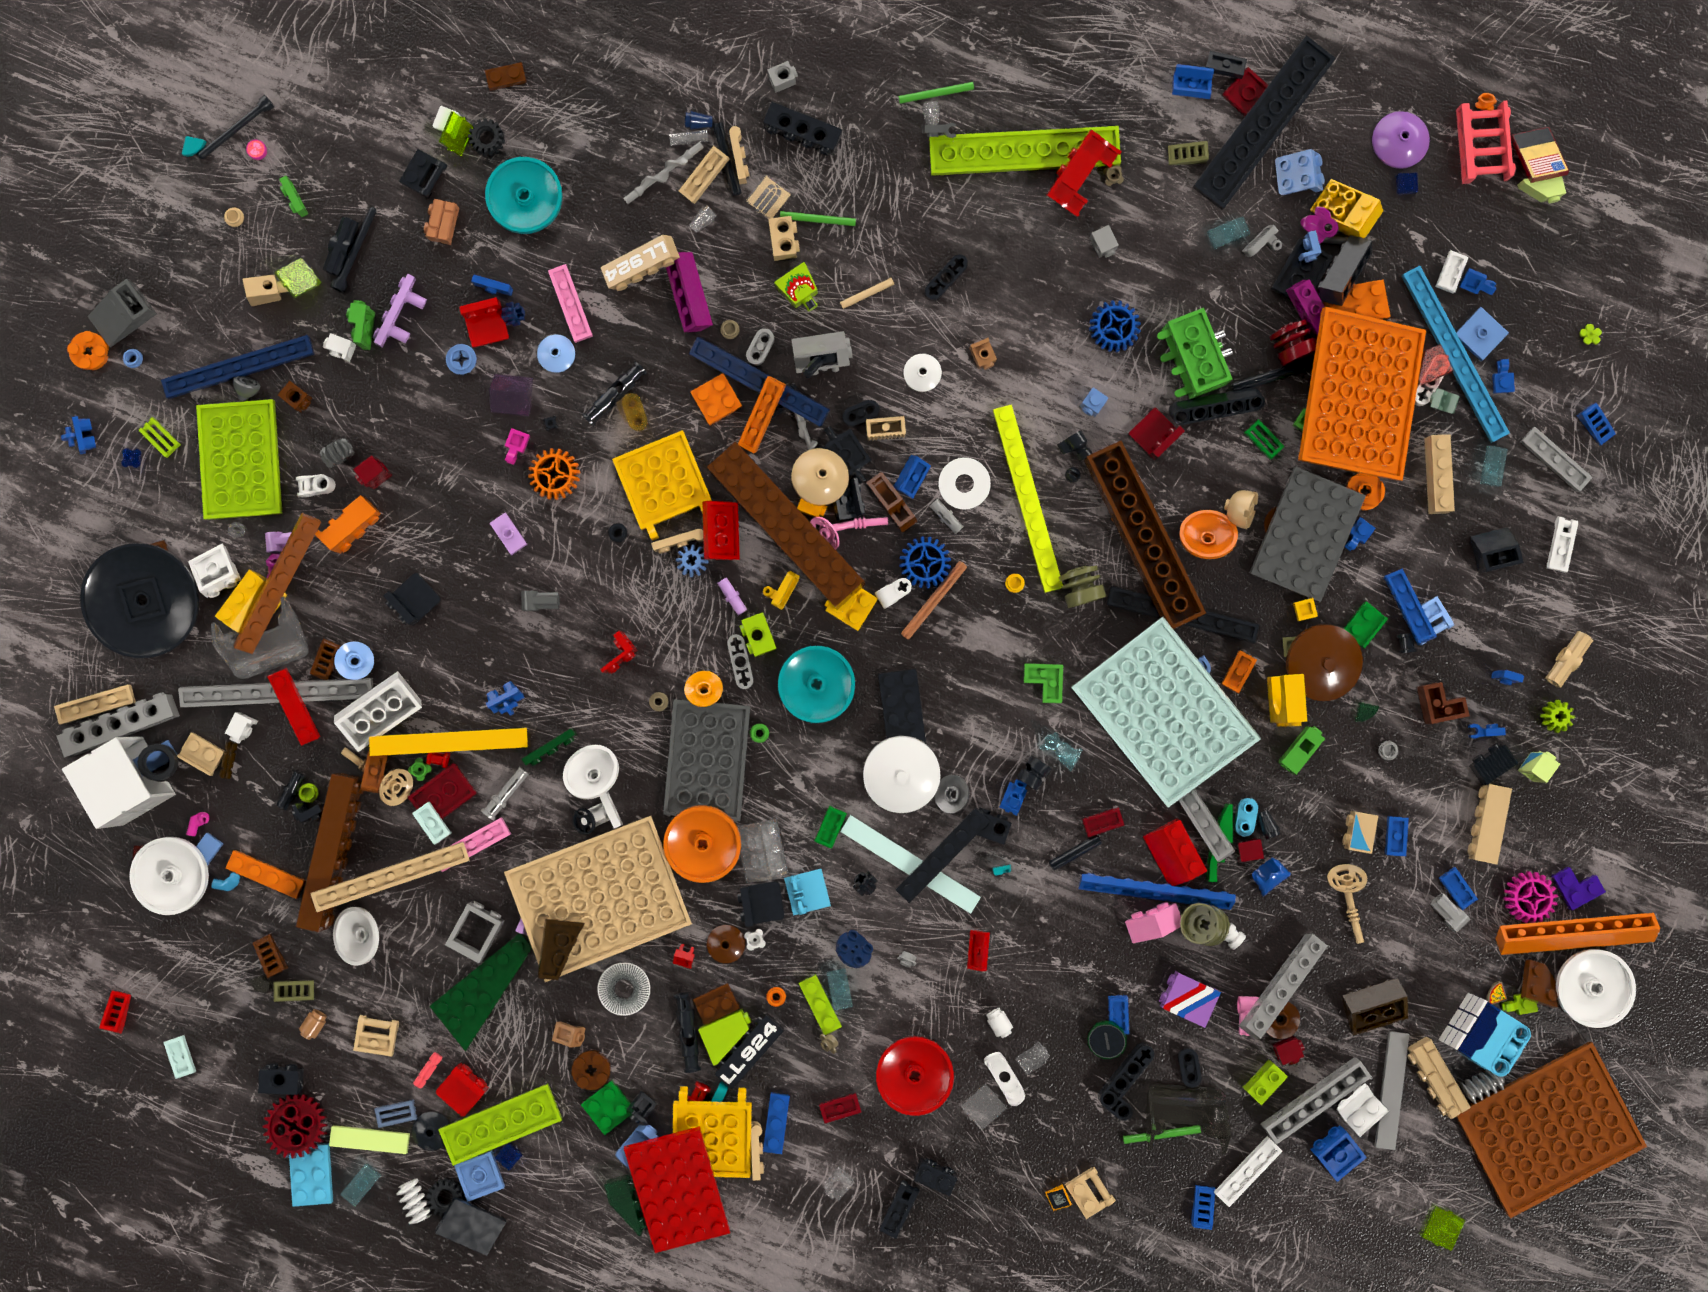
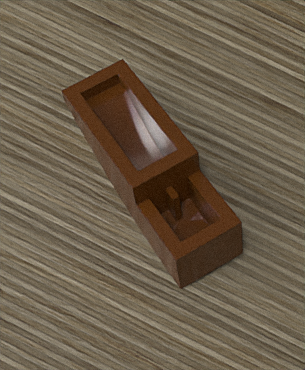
M880 472L866 482L901 532H904L917 522L915 515L883 472Z

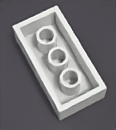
M397 671L334 715V724L359 752L369 745L370 736H382L422 708L421 699Z

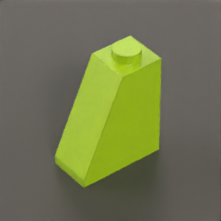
M743 1009L699 1027L698 1031L713 1066L717 1065L749 1030L751 1019L747 1012H743Z

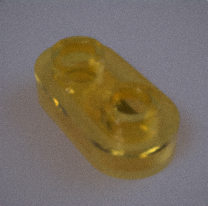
M633 393L625 395L622 400V406L629 426L634 431L644 430L648 425V419L641 399ZM631 401L636 402V405L634 407L629 406V403ZM637 419L642 420V423L640 425L635 424V421Z

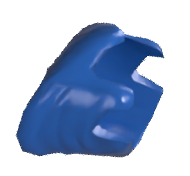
M1274 858L1269 859L1252 873L1253 879L1263 897L1292 875L1279 860Z

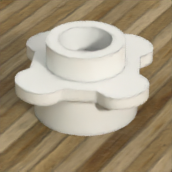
M761 929L745 933L744 938L747 939L748 950L752 951L754 948H763L766 943L763 940V931Z

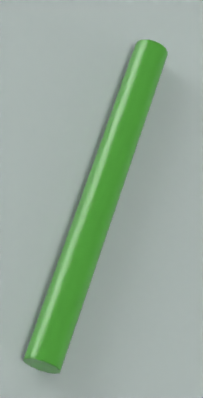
M969 82L898 96L899 103L974 90V84Z
M780 211V217L791 216L792 220L848 226H855L856 218Z
M1200 1125L1127 1135L1123 1136V1142L1128 1144L1201 1133Z

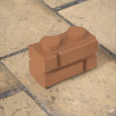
M434 199L433 204L429 205V223L426 222L424 225V234H426L428 240L451 245L459 212L457 204Z

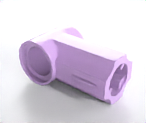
M292 532L265 533L266 552H282Z

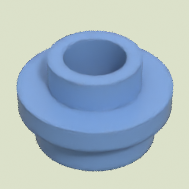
M129 349L124 353L123 362L126 366L137 368L142 364L143 356L140 351ZM136 356V360L132 362L131 358Z

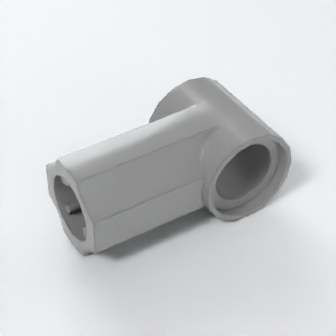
M1443 893L1436 896L1430 904L1442 916L1444 923L1455 933L1470 921L1468 915L1456 907Z

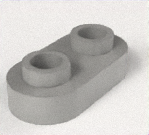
M760 329L753 338L746 352L747 360L751 365L758 366L765 361L774 343V335L769 329ZM762 337H768V341L765 343L761 339ZM758 353L760 357L754 359L753 354Z

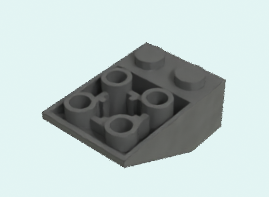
M125 279L109 291L88 315V318L111 348L157 315V313L136 284Z

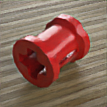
M450 752L428 753L426 763L428 765H431V763L442 765L443 768H446L449 764Z
M696 1081V1087L691 1096H688V1101H704L707 1093L711 1091L710 1087Z

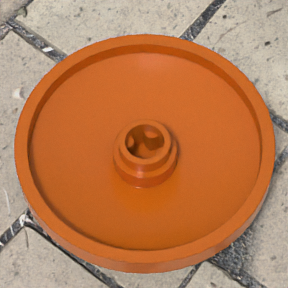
M706 805L693 806L677 814L668 825L664 836V853L669 865L681 877L699 883L712 882L727 875L737 863L741 851V836L733 819L722 810Z

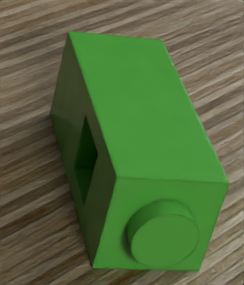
M1315 726L1312 728L1305 727L1277 763L1291 774L1297 775L1325 740L1321 736L1322 732Z

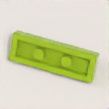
M815 974L799 982L823 1034L827 1035L841 1028L842 1025L817 975Z

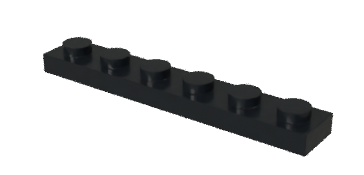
M975 807L896 888V891L910 903L990 820Z

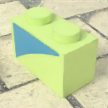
M1531 752L1518 771L1533 782L1547 783L1560 763L1549 752Z

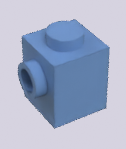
M1093 387L1079 407L1087 415L1096 417L1108 400V397Z

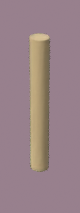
M889 278L841 301L840 304L844 309L894 285L892 278Z

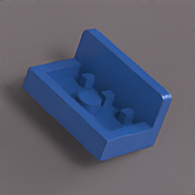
M1177 64L1173 75L1172 95L1210 99L1214 69Z

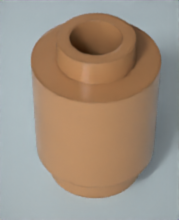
M313 1009L299 1028L301 1031L300 1035L308 1040L311 1038L315 1039L325 1025L327 1016L321 1011Z

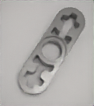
M735 634L730 636L727 641L735 680L738 687L748 689L753 685L754 679L746 644L742 636ZM734 638L742 642V644H739V650L744 649V653H738L733 656L732 652H736L735 646H731ZM742 656L746 659L744 667L736 666L735 659ZM748 668L749 672H745V676L750 678V681L747 682V686H744L743 683L739 682L742 679V674L739 673L737 675V670L742 671Z

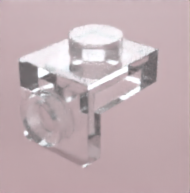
M1037 1041L1032 1048L1018 1055L1015 1060L1028 1075L1043 1066L1050 1056L1047 1049Z

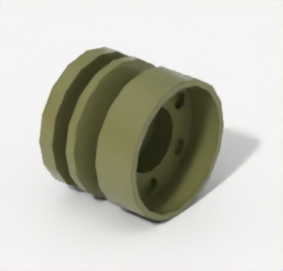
M1097 565L1075 568L1058 577L1060 582L1069 581L1068 584L1061 586L1062 589L1071 588L1072 591L1064 596L1068 608L1107 597L1104 586L1094 585L1093 583L1101 578L1100 575L1091 576L1092 572L1099 570Z
M1196 903L1184 910L1180 920L1181 932L1190 942L1215 946L1226 939L1229 934L1230 923L1228 916L1220 908Z

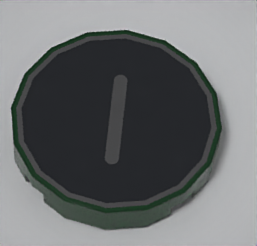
M1102 1021L1096 1023L1089 1031L1088 1045L1096 1056L1103 1059H1112L1123 1053L1126 1047L1127 1036L1121 1026L1119 1027L1112 1021Z

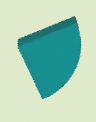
M186 136L182 155L186 157L193 156L204 149L206 141Z
M1011 864L992 867V872L995 876L1012 871Z

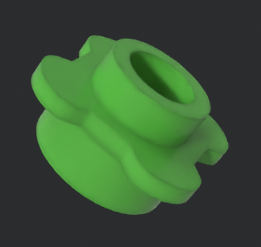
M417 758L415 763L409 767L408 772L417 777L418 781H423L425 775L431 772L432 768L430 765H426L422 758Z

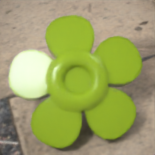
M1587 324L1585 329L1580 330L1579 334L1581 337H1585L1583 342L1586 345H1589L1591 342L1598 344L1601 341L1599 336L1602 334V331L1599 328L1594 330L1592 324Z

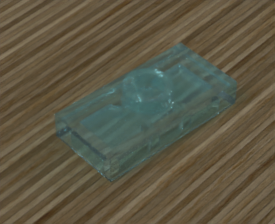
M1242 216L1208 230L1207 234L1213 248L1217 249L1250 235V231Z
M1495 446L1486 447L1480 484L1501 487L1508 449Z
M846 968L827 971L834 1010L853 1007Z
M366 1163L340 1195L355 1207L381 1177V1174Z

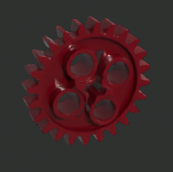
M299 1094L294 1095L293 1098L291 1095H286V1100L279 1098L280 1104H272L275 1108L274 1110H267L270 1117H264V1120L268 1121V1124L262 1127L268 1129V1131L263 1136H269L266 1143H273L270 1148L271 1150L278 1148L277 1155L282 1154L284 1151V1158H288L290 1153L291 1158H296L297 1153L299 1157H304V1151L307 1154H311V1147L318 1149L316 1142H323L320 1135L327 1134L322 1130L323 1127L328 1126V1124L323 1123L327 1116H321L325 1109H318L320 1102L312 1104L314 1101L313 1097L307 1100L306 1094H303L301 1098ZM292 1107L296 1110L293 1118L289 1116V1110ZM283 1116L289 1122L296 1123V1126L310 1132V1135H307L300 1129H294L292 1124L281 1120V1117ZM307 1117H311L312 1119V1125L310 1127H307L305 1125V1120ZM283 1124L285 1126V1133L280 1135L278 1129ZM297 1134L302 1137L299 1145L295 1143V1136Z

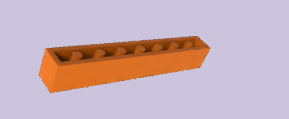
M1654 913L1503 925L1499 927L1495 939L1501 955L1655 942L1660 926Z

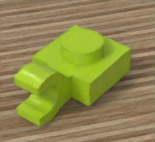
M1521 994L1513 995L1514 1001L1501 1003L1503 1011H1516L1518 1015L1538 1012L1537 1003L1521 998Z

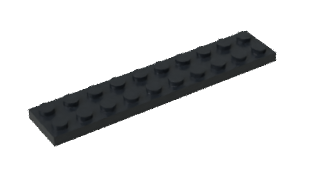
M1306 35L1193 185V188L1223 210L1336 58Z

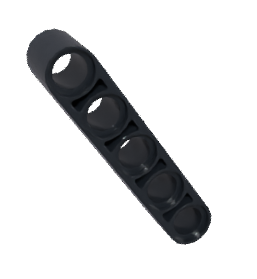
M1251 387L1177 401L1170 405L1169 414L1177 425H1185L1261 410L1265 405V398L1257 388Z

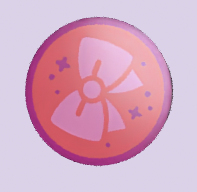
M252 140L248 143L246 151L252 159L261 160L267 154V147L260 140Z

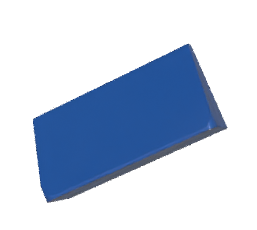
M911 455L893 487L913 499L931 465L919 457Z

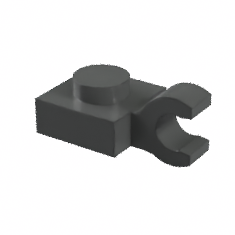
M956 124L922 125V133H927V137H938V133H944L946 137L954 138L956 134H950L948 130L950 127H955Z

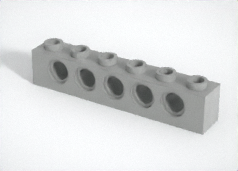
M162 692L153 695L152 700L146 701V699L135 702V706L128 708V706L117 709L115 714L110 715V713L100 715L98 717L99 720L94 722L92 720L80 723L81 727L76 729L74 727L62 730V734L57 735V739L64 758L74 757L100 747L115 737L132 735L180 715L173 696ZM154 705L157 708L155 715L151 713V708ZM135 712H137L139 715V719L137 722L133 720V715ZM117 719L121 723L118 729L115 727V722ZM99 726L102 728V734L100 736L97 734V728ZM81 733L84 735V741L82 743L79 741V735Z
M1305 934L1239 1027L1252 1038L1261 1039L1328 945L1314 934Z
M1354 1057L1263 1121L1261 1125L1271 1140L1277 1145L1372 1076L1362 1062Z

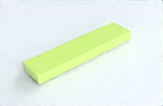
M333 1125L331 1127L329 1146L407 1154L410 1133Z

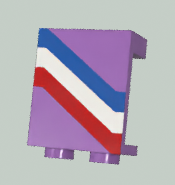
M1175 971L1168 978L1167 985L1169 986L1166 992L1163 991L1160 996V1007L1205 1028L1221 992Z

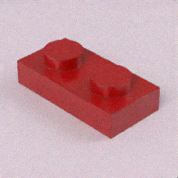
M970 930L967 969L987 971L990 932Z

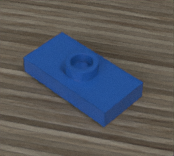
M473 275L471 282L477 287L484 288L486 292L491 294L498 292L512 296L513 289L509 284Z
M1501 670L1492 672L1491 678L1511 686L1512 683H1522L1524 676L1512 671Z
M1453 867L1439 877V880L1461 910H1464L1478 900L1456 867Z
M1108 996L1109 1021L1116 1023L1119 1027L1121 1026L1125 1034H1129L1128 996Z

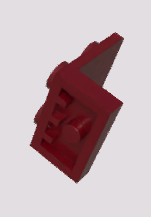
M1153 408L1128 435L1155 461L1185 430L1181 426L1176 428L1157 408Z

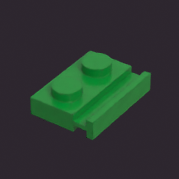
M1366 601L1344 629L1357 640L1361 648L1365 649L1388 618Z

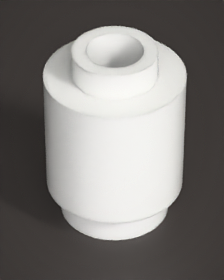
M996 1008L986 1015L988 1018L987 1022L996 1037L1001 1036L1004 1038L1012 1033L1011 1029L1013 1026L1005 1012L1001 1011L1000 1008Z

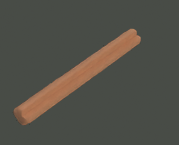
M959 561L905 627L901 633L906 639L911 638L967 568L963 562Z

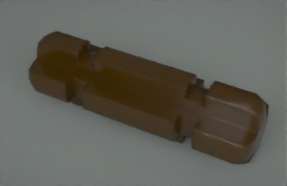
M226 742V752H224L221 765L223 769L220 770L219 775L221 778H231V768H233L236 755L234 751L237 750L238 745L236 742Z

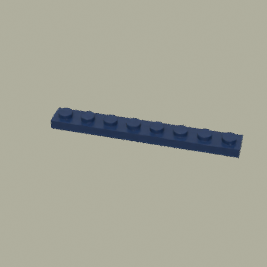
M305 335L161 379L166 398L171 399L233 380L237 376H246L315 355L310 336Z
M701 337L696 338L689 353L759 393L766 378L770 376ZM786 385L778 404L818 426H822L830 411L829 408Z

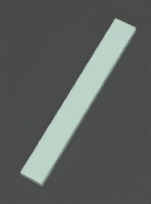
M851 815L840 831L908 875L923 861ZM942 872L927 885L970 914L981 898Z

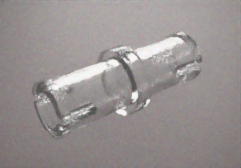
M707 129L669 133L671 146L679 144L692 145V143L699 141L708 142Z

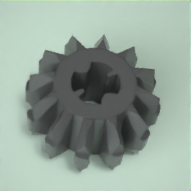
M342 438L322 448L319 454L323 463L327 467L332 468L350 459L355 452L348 440Z

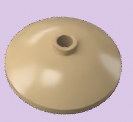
M816 448L808 450L799 456L793 465L791 480L796 493L803 500L814 505H828L837 501L846 491L849 473L846 464L840 456L828 449ZM819 471H824L825 476H820Z

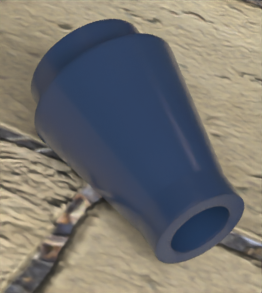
M691 110L685 113V128L690 130L706 127L712 128V116Z

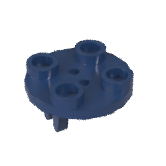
M850 930L838 938L836 952L844 964L857 969L869 963L873 946L857 931Z

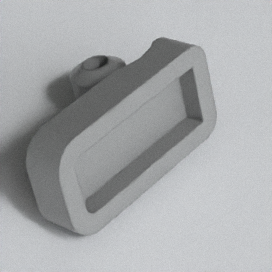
M1268 225L1242 252L1247 257H1252L1266 243L1271 250H1280L1282 242L1277 240V237L1274 235L1279 230L1274 225Z

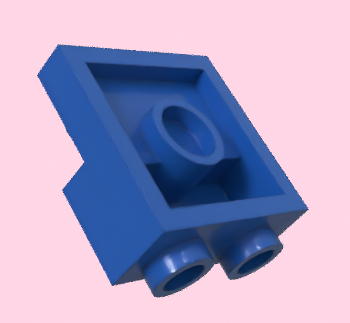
M1341 1125L1332 1127L1328 1131V1135L1324 1139L1316 1140L1313 1148L1310 1149L1336 1182L1367 1158Z

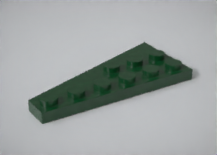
M521 933L429 1006L465 1052L532 950L531 944Z

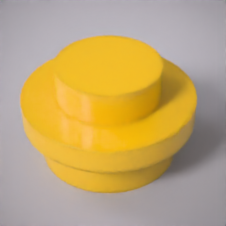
M1011 574L1007 577L1005 586L1012 593L1020 592L1024 587V579L1019 574Z

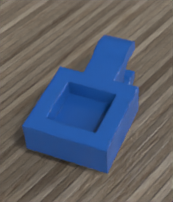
M1469 268L1460 283V287L1475 294L1482 290L1487 294L1493 295L1496 290V283L1486 280L1487 275Z
M1509 359L1497 361L1498 374L1492 375L1493 394L1515 392L1514 373H1508Z
M1359 517L1350 532L1352 537L1344 547L1351 551L1356 548L1359 542L1365 544L1376 528Z
M1478 724L1468 725V728L1476 729V733L1469 735V738L1506 735L1505 727H1498V724H1486V728H1481Z

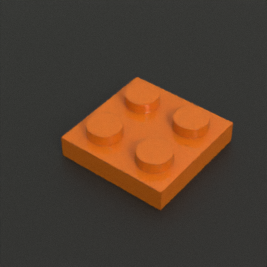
M724 373L690 392L709 426L742 408Z

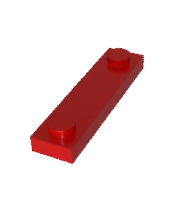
M284 668L268 675L267 677L301 746L318 739L320 735L288 669Z

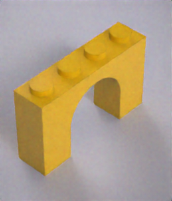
M1304 674L1267 677L1270 723H1276V727L1302 726L1301 722H1307Z

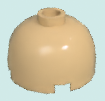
M1241 490L1234 493L1231 499H1227L1224 510H1227L1229 521L1237 527L1249 528L1256 512L1254 511V504L1257 505L1258 493Z

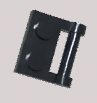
M417 149L399 182L429 199L434 185L448 165ZM433 165L436 166L425 187L422 188L421 185Z

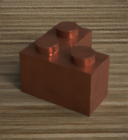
M1442 682L1417 687L1425 724H1435L1470 716L1466 698L1458 697L1446 700Z

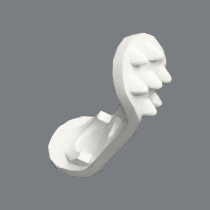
M1000 1052L986 1056L984 1063L998 1083L1009 1105L1017 1106L1021 1104L1025 1099V1092L1005 1057ZM1003 1071L1010 1074V1080L1007 1082H1003L999 1078V1074Z

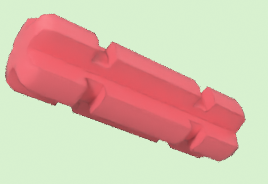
M434 1052L431 1055L430 1061H427L419 1076L413 1082L416 1087L421 1089L425 1085L426 1080L430 1078L436 1069V1065L442 1060L440 1054Z

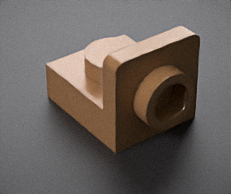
M561 1021L556 1022L552 1041L568 1047H580L585 1038V1027H575Z

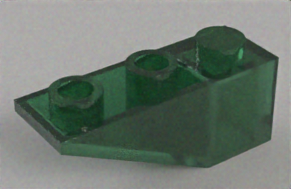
M629 1174L606 1180L604 1186L609 1204L638 1236H642L646 1226L644 1218L640 1217L639 1214L641 1206L639 1199L635 1198L634 1195L636 1188L633 1179H630Z

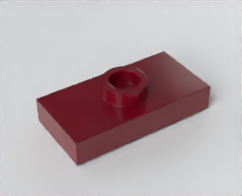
M1119 807L1082 818L1087 837L1125 826Z

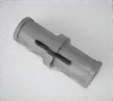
M939 498L929 506L941 518L940 521L944 522L954 534H957L964 527L955 518L952 510L949 511Z

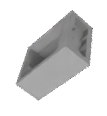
M474 901V903L470 902L466 905L445 945L480 963L485 958L505 920L501 919L499 913L492 910L489 912L484 909V905ZM470 911L495 924L480 951L456 938Z

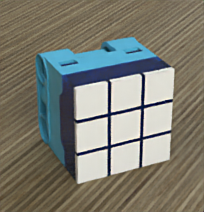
M1467 993L1440 1036L1439 1041L1478 1066L1497 1076L1503 1077L1510 1072L1516 1060L1520 1057L1530 1040L1531 1031L1527 1026L1488 1001Z

